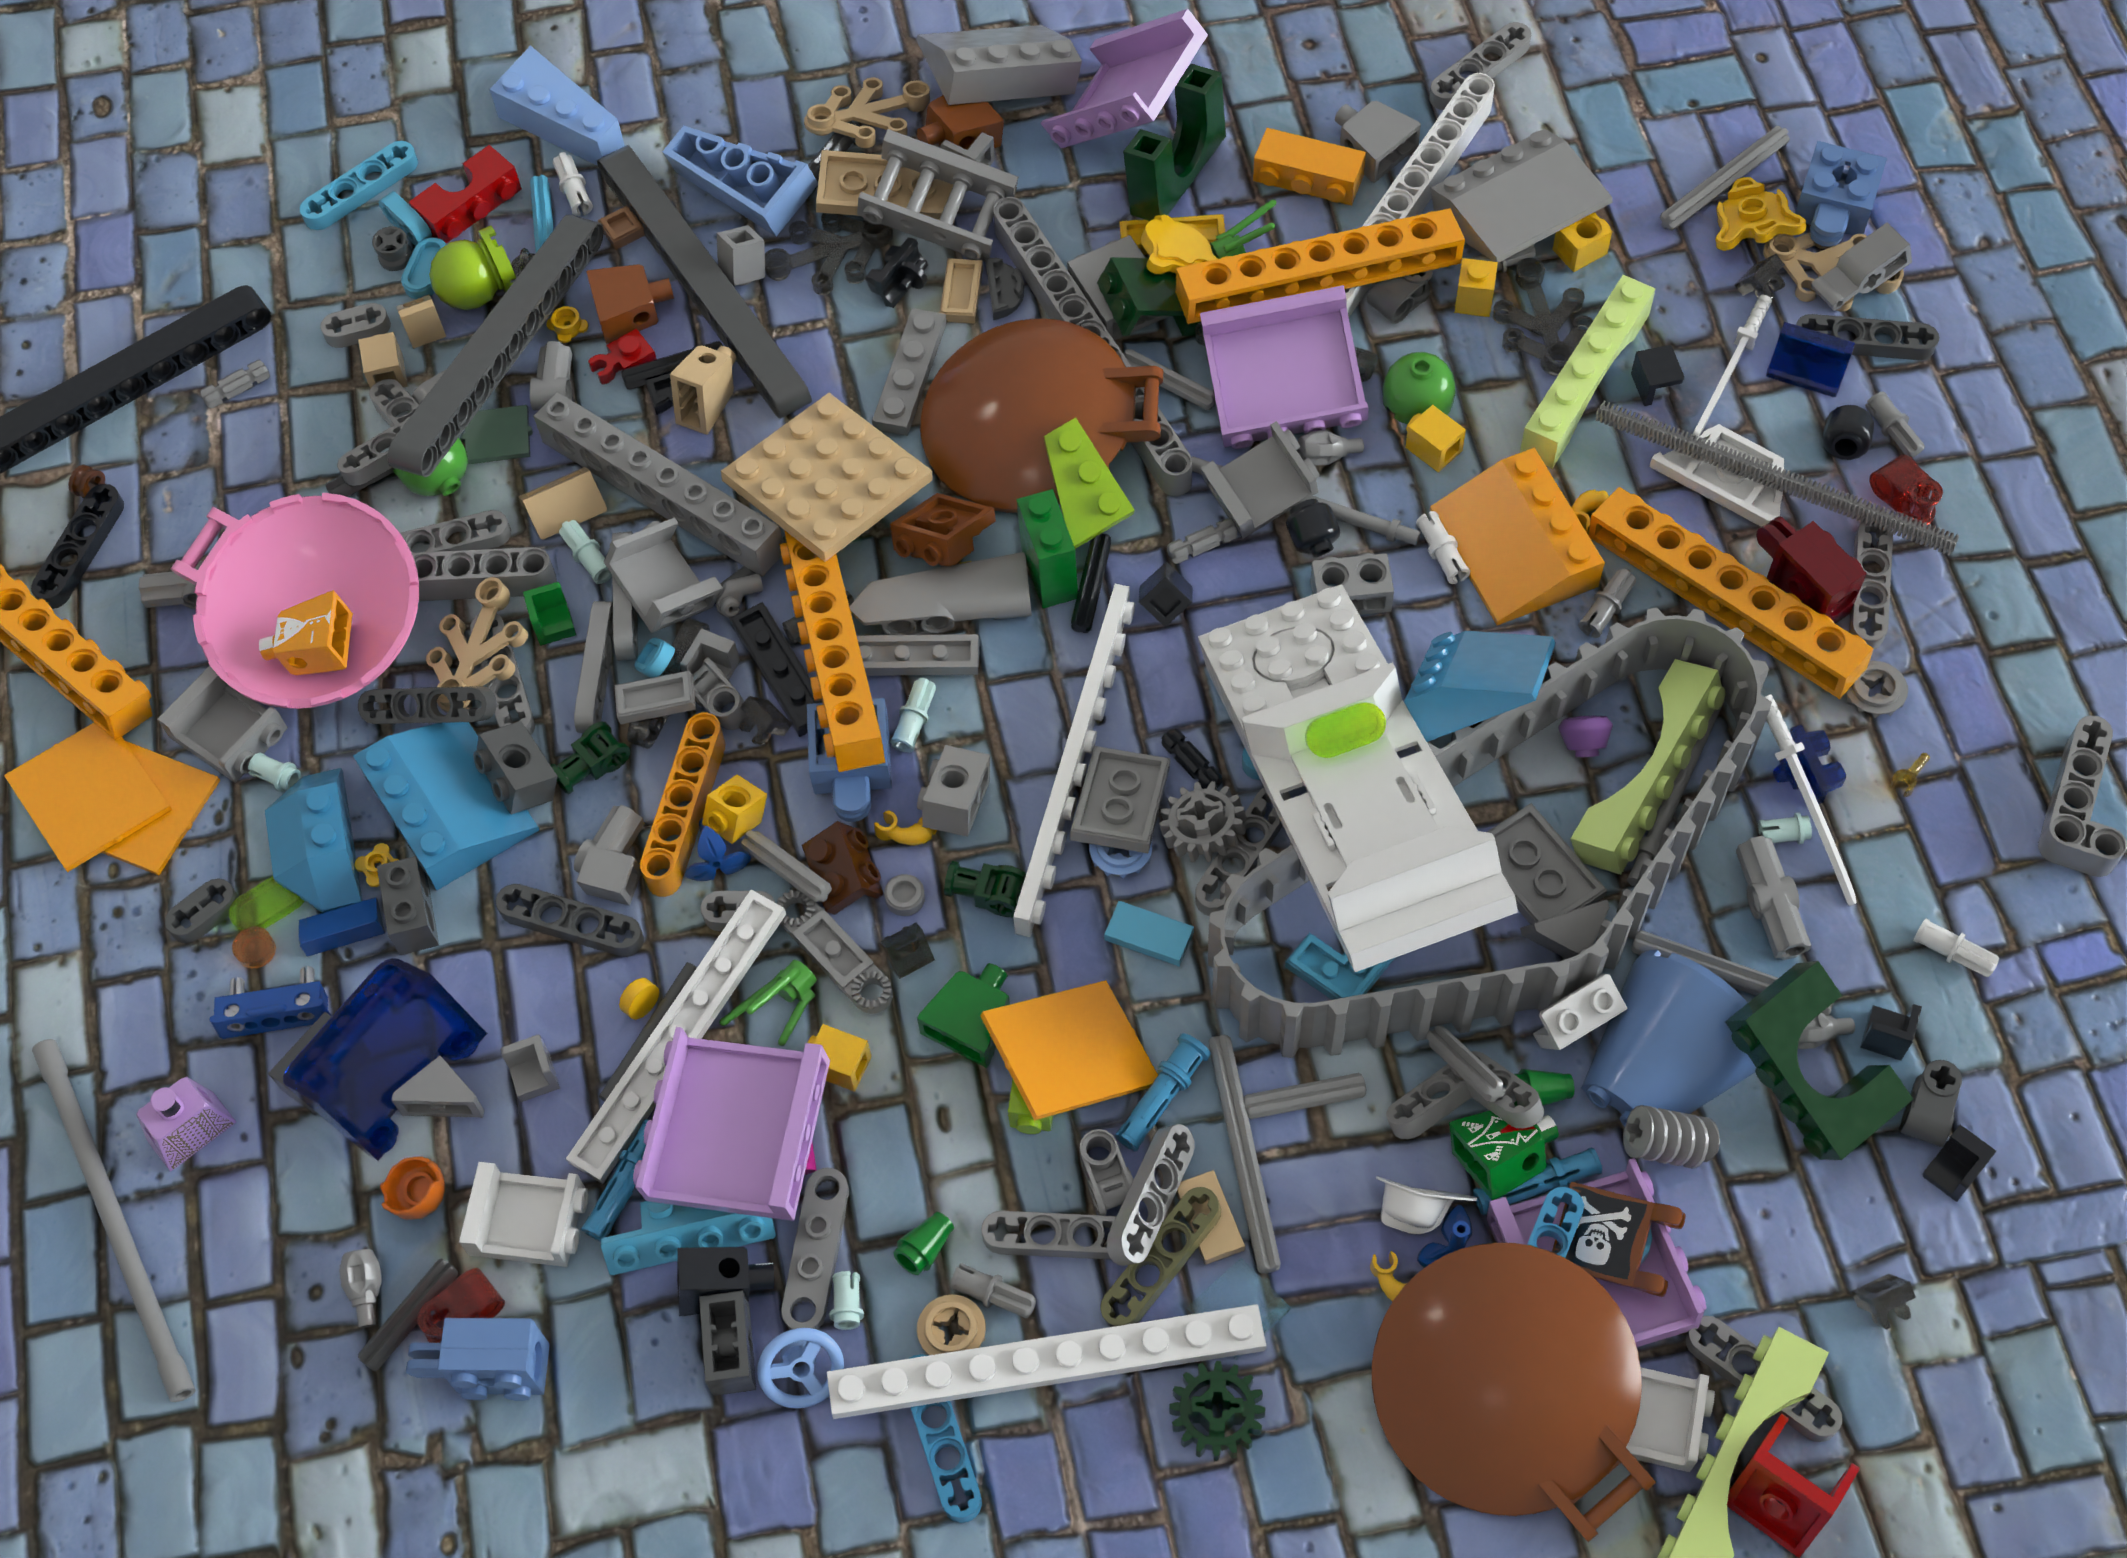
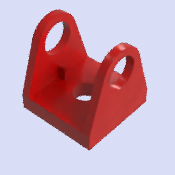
M1781 1413L1730 1488L1727 1507L1800 1558L1833 1516L1860 1468L1851 1463L1830 1494H1827L1768 1452L1789 1420L1788 1417Z

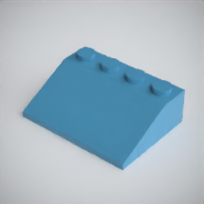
M1463 631L1456 635H1453L1452 632H1446L1434 638L1404 700L1426 742L1536 701L1556 642L1553 636Z
M469 722L435 723L389 735L353 755L364 777L414 856L417 857L436 890L448 885L539 831V827L527 809L511 815L503 801L499 802L495 798L489 779L485 773L481 774L476 768L473 755L477 750L478 735Z

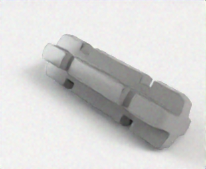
M256 360L247 365L249 369L244 371L241 368L218 380L217 386L214 387L211 384L200 391L201 397L209 408H215L223 403L222 399L227 398V400H230L252 388L253 382L256 381L259 384L269 379L268 369L261 360Z
M1226 518L1217 522V527L1215 528L1213 525H1210L1185 536V541L1183 542L1181 539L1173 541L1167 545L1168 555L1174 564H1178L1187 560L1190 554L1194 557L1220 546V541L1226 543L1236 539L1238 532L1236 525L1231 518Z

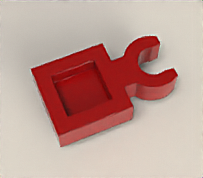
M636 328L607 344L608 354L595 355L588 360V364L592 372L605 368L598 372L597 375L601 384H607L615 378L617 372L656 360L655 351Z

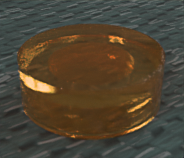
M249 927L237 934L232 944V951L241 965L254 969L260 968L271 961L276 951V944L272 936L264 928Z

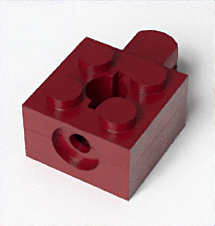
M1781 516L1772 519L1768 524L1763 525L1757 530L1758 544L1773 558L1767 575L1770 583L1786 593L1797 596L1803 604L1819 614L1827 615L1835 624L1851 613L1867 573L1863 570L1860 562L1856 558L1849 556L1836 543L1834 537L1828 531L1820 528L1814 521L1796 531Z

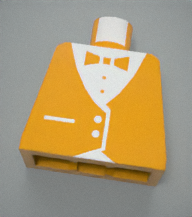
M334 590L282 610L277 617L275 635L259 640L260 653L267 661L277 658L289 673L293 675L346 669L353 613Z

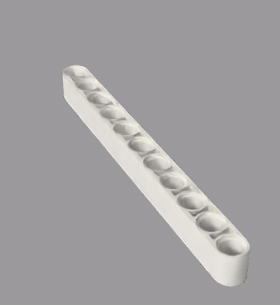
M1474 73L1464 80L1363 226L1380 224L1422 213L1432 198L1431 187L1444 181L1491 112L1495 84L1490 76L1483 73ZM1373 283L1345 289L1348 317L1353 313Z

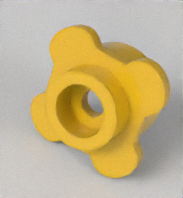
M570 306L556 309L546 323L547 328L557 334V339L561 343L570 342L579 333L586 332L589 327L587 320L581 319L577 309Z
M380 843L375 845L373 851L366 856L358 857L354 865L358 872H363L367 877L366 882L370 887H378L380 884L375 864L381 863L382 865L399 859L391 856L390 848L387 844Z

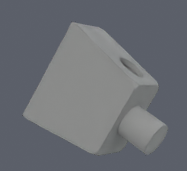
M1371 101L1359 112L1345 104L1336 113L1335 122L1342 126L1340 146L1366 152L1364 175L1373 183L1378 181L1418 147L1421 123L1379 101Z

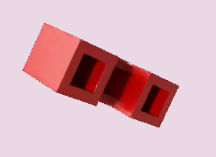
M490 145L462 163L469 181V185L465 189L449 192L434 183L408 202L427 223L432 237L448 243L522 190L515 166Z

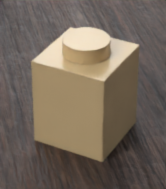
M394 332L358 339L363 373L370 389L374 384L385 379L396 380L402 387H408L403 354Z

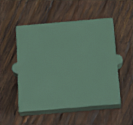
M520 405L479 410L462 435L468 455V465L530 457L529 436L533 434L531 426H529L528 406Z

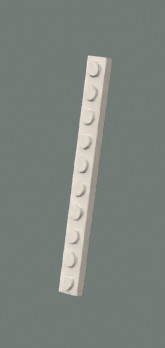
M1115 583L1013 916L1015 934L1031 937L1034 924L1041 925L1044 917L1046 901H1042L1045 889H1052L1055 880L1056 866H1052L1055 854L1062 855L1065 847L1067 832L1063 831L1066 820L1072 821L1077 804V798L1073 797L1075 787L1083 786L1087 770V764H1083L1086 753L1092 754L1097 736V731H1094L1093 727L1096 720L1102 721L1107 699L1102 698L1105 687L1112 688L1116 666L1112 664L1115 655L1121 656L1123 653L1126 634H1122L1124 624L1130 625L1134 616L1135 603L1130 602V586Z
M1255 1304L827 1371L832 1417L833 1419L1262 1352L1266 1350V1341L1259 1306Z

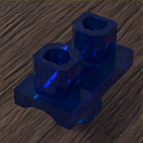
M1802 725L1791 727L1789 732L1795 744L1802 742L1805 749L1796 754L1817 802L1821 804L1824 802L1828 792L1843 786L1846 780V773L1838 761L1826 765L1821 764L1818 757L1828 755L1831 748L1830 741L1824 730L1805 732ZM1786 758L1779 760L1780 764L1773 770L1775 780L1781 783L1789 781L1794 790L1799 789Z

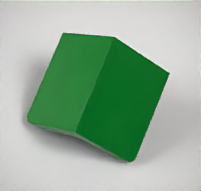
M559 582L523 592L529 618L540 646L576 635L570 610Z

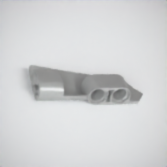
M1015 553L956 564L951 567L946 566L871 581L850 605L851 614L864 626L882 624L883 631L887 635L939 634L951 630L954 627V621L993 617L996 620L1032 616L1025 553Z

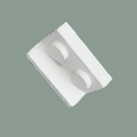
M1602 974L1540 1011L1539 1017L1545 1027L1536 1031L1533 1035L1540 1048L1561 1050L1628 1008L1609 974Z

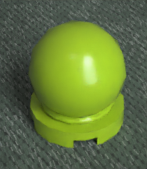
M492 226L478 231L480 239L477 243L465 239L450 242L442 247L431 261L429 277L432 289L439 299L450 307L461 310L480 308L492 300L497 289H503L506 293L513 284L510 281L516 279L503 246H498L496 239L491 240L490 238L496 235Z

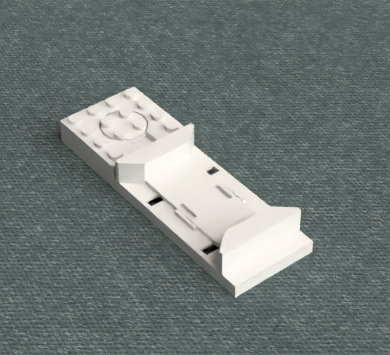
M1342 584L1323 589L1316 594L1288 602L1283 606L1261 614L1252 615L1247 619L1225 627L1216 628L1211 632L1198 636L1205 665L1211 680L1354 972L1518 913L1515 894L1501 871L1493 834L1478 831L1402 700L1396 668L1393 662L1387 663ZM1412 746L1417 751V753L1403 758H1399L1397 754L1398 751ZM1305 786L1307 793L1285 801L1283 800L1281 794Z

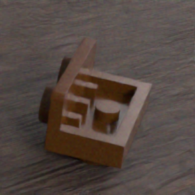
M836 821L802 844L810 870L831 885L832 891L828 894L827 900L822 902L826 912L834 915L864 895L875 899L884 895L879 882L881 880L880 872L872 863L867 850L869 844L866 836L860 829Z

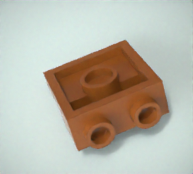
M936 493L890 523L893 549L899 556L904 558L908 556L923 558L931 566L939 564L951 567L974 551L973 537L979 535L982 530L996 522L995 510L992 507Z

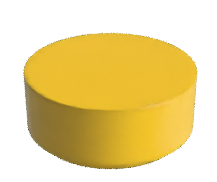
M647 978L634 980L625 988L620 997V1010L633 1020L644 1017L655 1006L659 997V988Z

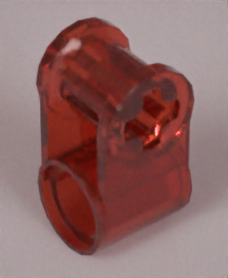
M1905 454L1899 455L1871 473L1869 482L1873 492L1896 512H1899V515L1903 513V519L1905 515H1908V520L1910 517H1913L1912 522L1916 518L1917 523L1921 520L1922 524L1926 522L1927 525L1934 520L1936 514L1935 505L1941 501L1943 495L1942 487L1924 472L1910 456Z
M473 1268L460 1275L448 1288L422 1306L418 1314V1325L429 1343H441L443 1328L440 1329L436 1325L438 1321H444V1318H494L503 1309L505 1300L479 1268Z

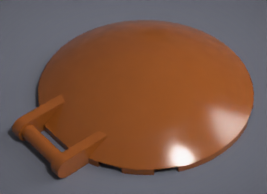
M1026 319L994 327L979 334L959 348L944 363L933 379L927 391L921 413L920 431L925 455L938 478L949 490L957 496L961 495L977 504L992 507L995 511L1018 513L1016 499L1053 489L1058 504H1060L1047 456L1044 436L1076 417L1109 469V464L1119 450L1123 451L1127 442L1155 441L1160 438L1161 425L1157 422L1159 385L1163 383L1164 371L1157 366L1125 367L1117 352L1104 339L1074 323L1055 319ZM1144 387L1143 421H1134L1136 388Z
M1517 1243L1479 1244L1459 1249L1432 1262L1417 1273L1393 1300L1379 1328L1373 1351L1372 1390L1374 1403L1385 1436L1394 1452L1412 1474L1432 1491L1462 1507L1494 1515H1528L1558 1507L1589 1543L1599 1534L1596 1531L1599 1526L1640 1490L1644 1489L1647 1492L1656 1484V1481L1626 1448L1636 1425L1642 1392L1641 1366L1634 1336L1617 1303L1606 1289L1581 1267L1560 1255L1531 1245ZM1621 1463L1630 1475L1587 1513L1582 1515L1574 1504Z

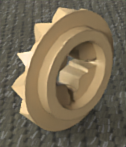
M952 1294L938 1297L926 1305L918 1318L917 1337L926 1355L979 1348L982 1342L985 1341L986 1323L984 1315L972 1300L964 1296ZM958 1314V1327L965 1334L954 1335L952 1341H949V1344L946 1345L945 1332L940 1330L939 1327L942 1325L949 1326L951 1321L954 1320L955 1315Z

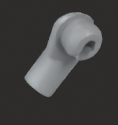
M757 573L726 581L722 586L723 589L716 599L717 611L727 618L739 614V606L745 595L762 592L763 585L760 575Z

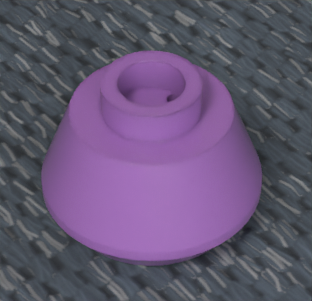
M1577 716L1563 719L1558 726V730L1567 750H1575V757L1599 756V749L1606 748L1613 723L1607 716Z

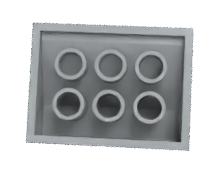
M1043 25L917 35L916 41L948 105L1075 94L1082 60L1070 39Z
M1546 129L1532 133L1530 137L1503 148L1501 152L1485 160H1480L1474 163L1472 167L1456 175H1451L1441 183L1431 187L1434 211L1451 208L1465 238V243L1498 263L1613 203L1610 193L1570 145Z

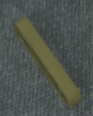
M1205 1187L1190 1189L1162 1222L1145 1260L1137 1264L1128 1265L1104 1295L1100 1310L1102 1317L1110 1327L1139 1323L1217 1224L1221 1217V1206L1212 1190ZM1206 1200H1209L1207 1205L1210 1213L1207 1216L1199 1213L1195 1217L1192 1224L1197 1231L1193 1234L1187 1225L1180 1222L1179 1219L1184 1217L1188 1223L1195 1214L1192 1204L1195 1201L1203 1204ZM1173 1231H1179L1186 1236L1184 1248L1176 1253L1168 1252L1163 1247L1165 1236ZM1154 1265L1159 1269V1279L1154 1285L1142 1286L1137 1282V1273L1141 1267ZM1131 1284L1133 1289L1138 1294L1144 1296L1142 1301H1139L1134 1295L1127 1304L1131 1311L1127 1317L1120 1314L1114 1319L1115 1312L1112 1309V1305L1115 1302L1124 1304L1131 1294L1125 1287Z

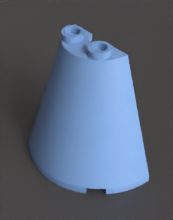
M1649 950L1641 953L1633 962L1620 992L1628 1009L1609 1020L1581 1088L1586 1092L1588 1099L1596 1106L1606 1108L1610 1105L1622 1114L1620 1121L1624 1126L1630 1112L1636 1106H1651L1657 1109L1661 1108L1691 1114L1755 1073L1756 1066L1749 1056L1734 1044L1731 1037L1732 1032L1725 1023L1726 1020L1748 1002L1727 982L1709 969L1676 953H1672L1668 958L1660 956L1661 953L1658 950Z

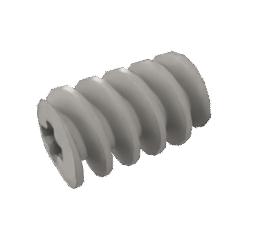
M1643 1105L1636 1106L1630 1112L1623 1133V1145L1630 1157L1636 1159L1643 1158L1648 1161L1656 1160L1659 1163H1670L1675 1166L1683 1165L1691 1169L1699 1167L1702 1162L1712 1160L1718 1153L1720 1144L1719 1130L1711 1118Z

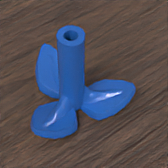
M703 818L700 819L699 828L701 833L697 849L698 856L706 861L690 865L685 870L684 876L695 881L714 880L716 869L720 868L726 875L742 870L750 862V854L738 851L725 856L727 847L721 836L709 826L702 825Z
M1457 1205L1443 1221L1441 1232L1448 1245L1445 1246L1432 1242L1424 1246L1419 1252L1417 1261L1424 1268L1449 1253L1465 1248L1466 1242L1472 1236V1223L1463 1206Z

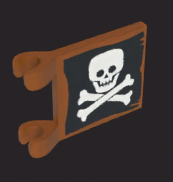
M1571 1182L1569 1188L1578 1192L1582 1197L1584 1210L1566 1259L1581 1267L1594 1278L1664 1297L1667 1292L1668 1281L1661 1275L1639 1271L1651 1222L1678 1230L1682 1229L1686 1214L1675 1206L1653 1203ZM1566 1203L1564 1205L1561 1220L1559 1223L1560 1227L1562 1225L1565 1214L1568 1212L1569 1205ZM1555 1239L1552 1252L1557 1254L1561 1248Z

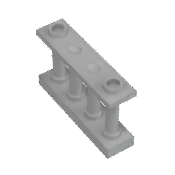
M887 129L883 139L881 158L887 160L888 163L874 196L863 192L860 193L857 215L872 224H883L957 251L970 260L986 262L985 258H990L993 240L985 236L994 216V204L1001 198L1015 197L1019 177ZM901 167H907L921 173L906 208L887 201ZM933 179L953 184L939 220L920 213ZM966 191H972L986 197L972 232L952 225Z

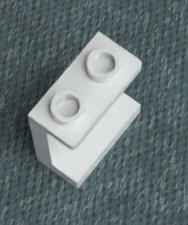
M478 1162L459 1243L469 1256L567 1267L570 1254H575L578 1248L580 1234L576 1226L579 1213H585L587 1208L588 1189L585 1188L578 1174L569 1173L567 1180L503 1173L499 1171L495 1163Z
M1641 1367L1642 1392L1640 1409L1635 1428L1626 1448L1639 1461L1690 1472L1697 1463V1460H1704L1708 1447L1709 1435L1702 1433L1704 1416H1711L1714 1404L1715 1391L1708 1390L1709 1376L1700 1374L1697 1379H1690Z

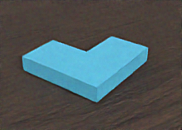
M1309 932L1285 961V968L1333 1000L1367 994L1395 958L1354 972L1345 952L1343 955Z

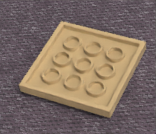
M827 393L722 469L721 477L724 483L826 562L932 481V470L831 393Z

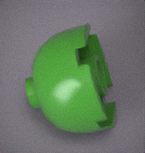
M1412 352L1404 355L1389 367L1382 388L1383 405L1386 410L1388 406L1395 413L1394 418L1405 424H1408L1414 415L1424 413L1432 405L1447 415L1450 413L1455 399L1454 375L1448 365L1436 355L1426 352Z
M458 438L430 476L423 477L396 468L393 471L401 482L415 494L420 496H437L440 494L448 496L457 491L461 486L460 480L465 475L467 469L468 455L464 445Z

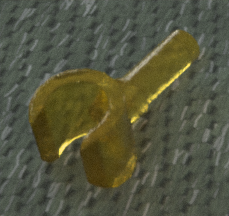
M1922 753L1910 768L1896 771L1889 784L1890 788L1897 781H1905L1909 787L1905 790L1903 797H1909L1917 783L1916 777L1930 760V756L1927 753Z

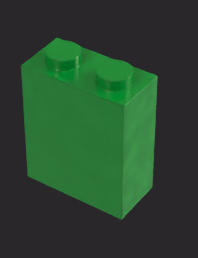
M1053 489L1016 499L1021 550L1025 553L1026 564L1042 609L1076 600L1078 594L1076 551Z

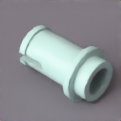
M261 752L256 753L248 765L250 770L248 773L251 776L274 784L275 789L280 792H285L301 778V772L294 763H282Z
M1799 812L1794 813V817L1758 821L1759 835L1771 838L1773 843L1797 841L1798 844H1804L1805 840L1812 838L1810 818L1808 815L1801 816Z
M851 1271L837 1272L832 1276L834 1283V1309L830 1311L829 1317L834 1321V1327L837 1329L851 1330L858 1328L860 1320L864 1318V1311L860 1309L859 1304L860 1274L856 1272L852 1273V1279H850Z

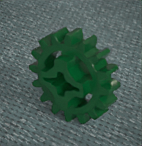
M1216 1361L1214 1371L1208 1372L1203 1363L1198 1364L1197 1377L1194 1378L1187 1372L1183 1374V1382L1186 1388L1178 1386L1173 1388V1396L1180 1402H1174L1169 1405V1414L1180 1417L1172 1422L1173 1432L1185 1431L1181 1438V1445L1186 1447L1192 1442L1197 1444V1457H1201L1205 1450L1208 1449L1212 1450L1213 1460L1219 1461L1221 1451L1227 1450L1231 1458L1234 1459L1237 1457V1445L1241 1444L1248 1450L1252 1447V1439L1249 1433L1260 1435L1262 1432V1425L1254 1420L1265 1418V1407L1255 1405L1262 1400V1390L1250 1391L1253 1384V1376L1250 1374L1240 1379L1238 1377V1365L1234 1364L1229 1372H1224L1221 1361ZM1210 1385V1388L1201 1396H1193L1202 1387ZM1226 1386L1236 1390L1242 1398H1235L1226 1389ZM1213 1404H1222V1417H1213ZM1192 1423H1200L1209 1433V1436L1199 1432ZM1233 1425H1242L1237 1432L1225 1437V1433Z

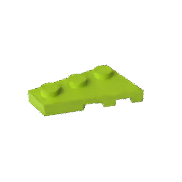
M1076 417L1044 436L1060 509L1075 549L1134 514V508Z

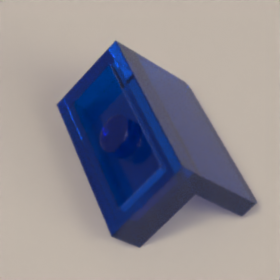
M1784 322L1766 376L1814 392L1836 397L1855 343Z

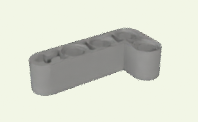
M2090 715L2079 720L2065 744L2038 841V849L2046 860L2054 864L2091 876L2103 877L2110 874L2127 850V841L2120 831L2090 821L2113 737L2111 725L2105 719ZM2087 741H2088V742H2089V748H2084V747L2086 746V744H2087ZM2075 770L2082 772L2084 775L2077 773ZM2066 803H2070L2074 805L2076 808H2072L2068 806ZM2057 836L2065 838L2068 842L2060 840ZM2097 849L2105 851L2108 855L2100 853Z

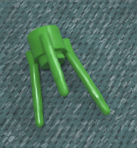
M1270 200L1227 232L1216 236L1217 240L1210 243L1214 256L1220 259L1225 256L1246 253L1243 244L1273 230L1275 224L1271 222L1242 237L1236 235L1276 205V201Z
M794 959L770 982L721 1018L719 1023L721 1026H725L745 1011L748 1014H753L777 993L788 1002L798 999L799 1002L778 1040V1044L784 1046L804 1009L816 996L811 987L817 982V979L806 965Z

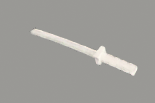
M1760 295L1746 324L1744 327H1739L1734 344L1738 346L1696 426L1693 436L1697 435V438L1700 436L1744 349L1753 350L1759 327L1772 303V299L1769 296Z
M1772 694L1765 696L1766 699L1772 702L1766 721L1780 749V752L1775 753L1778 761L1786 758L1823 842L1847 904L1852 906L1856 904L1853 886L1796 754L1805 749L1802 742L1795 744Z

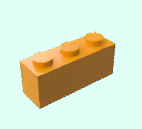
M1266 128L1254 156L1253 181L1352 206L1364 177L1366 152Z

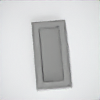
M690 670L615 685L616 712L620 724L696 710L694 681Z

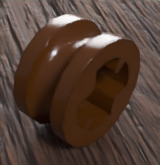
M80 465L75 468L70 476L69 491L84 499L93 487L105 484V475L103 472L92 469L90 466Z

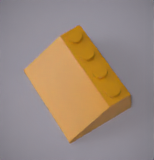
M1535 447L1498 461L1430 506V511L1438 513L1448 534L1455 537L1458 543L1457 550L1471 571L1468 577L1497 626L1599 587L1605 562Z

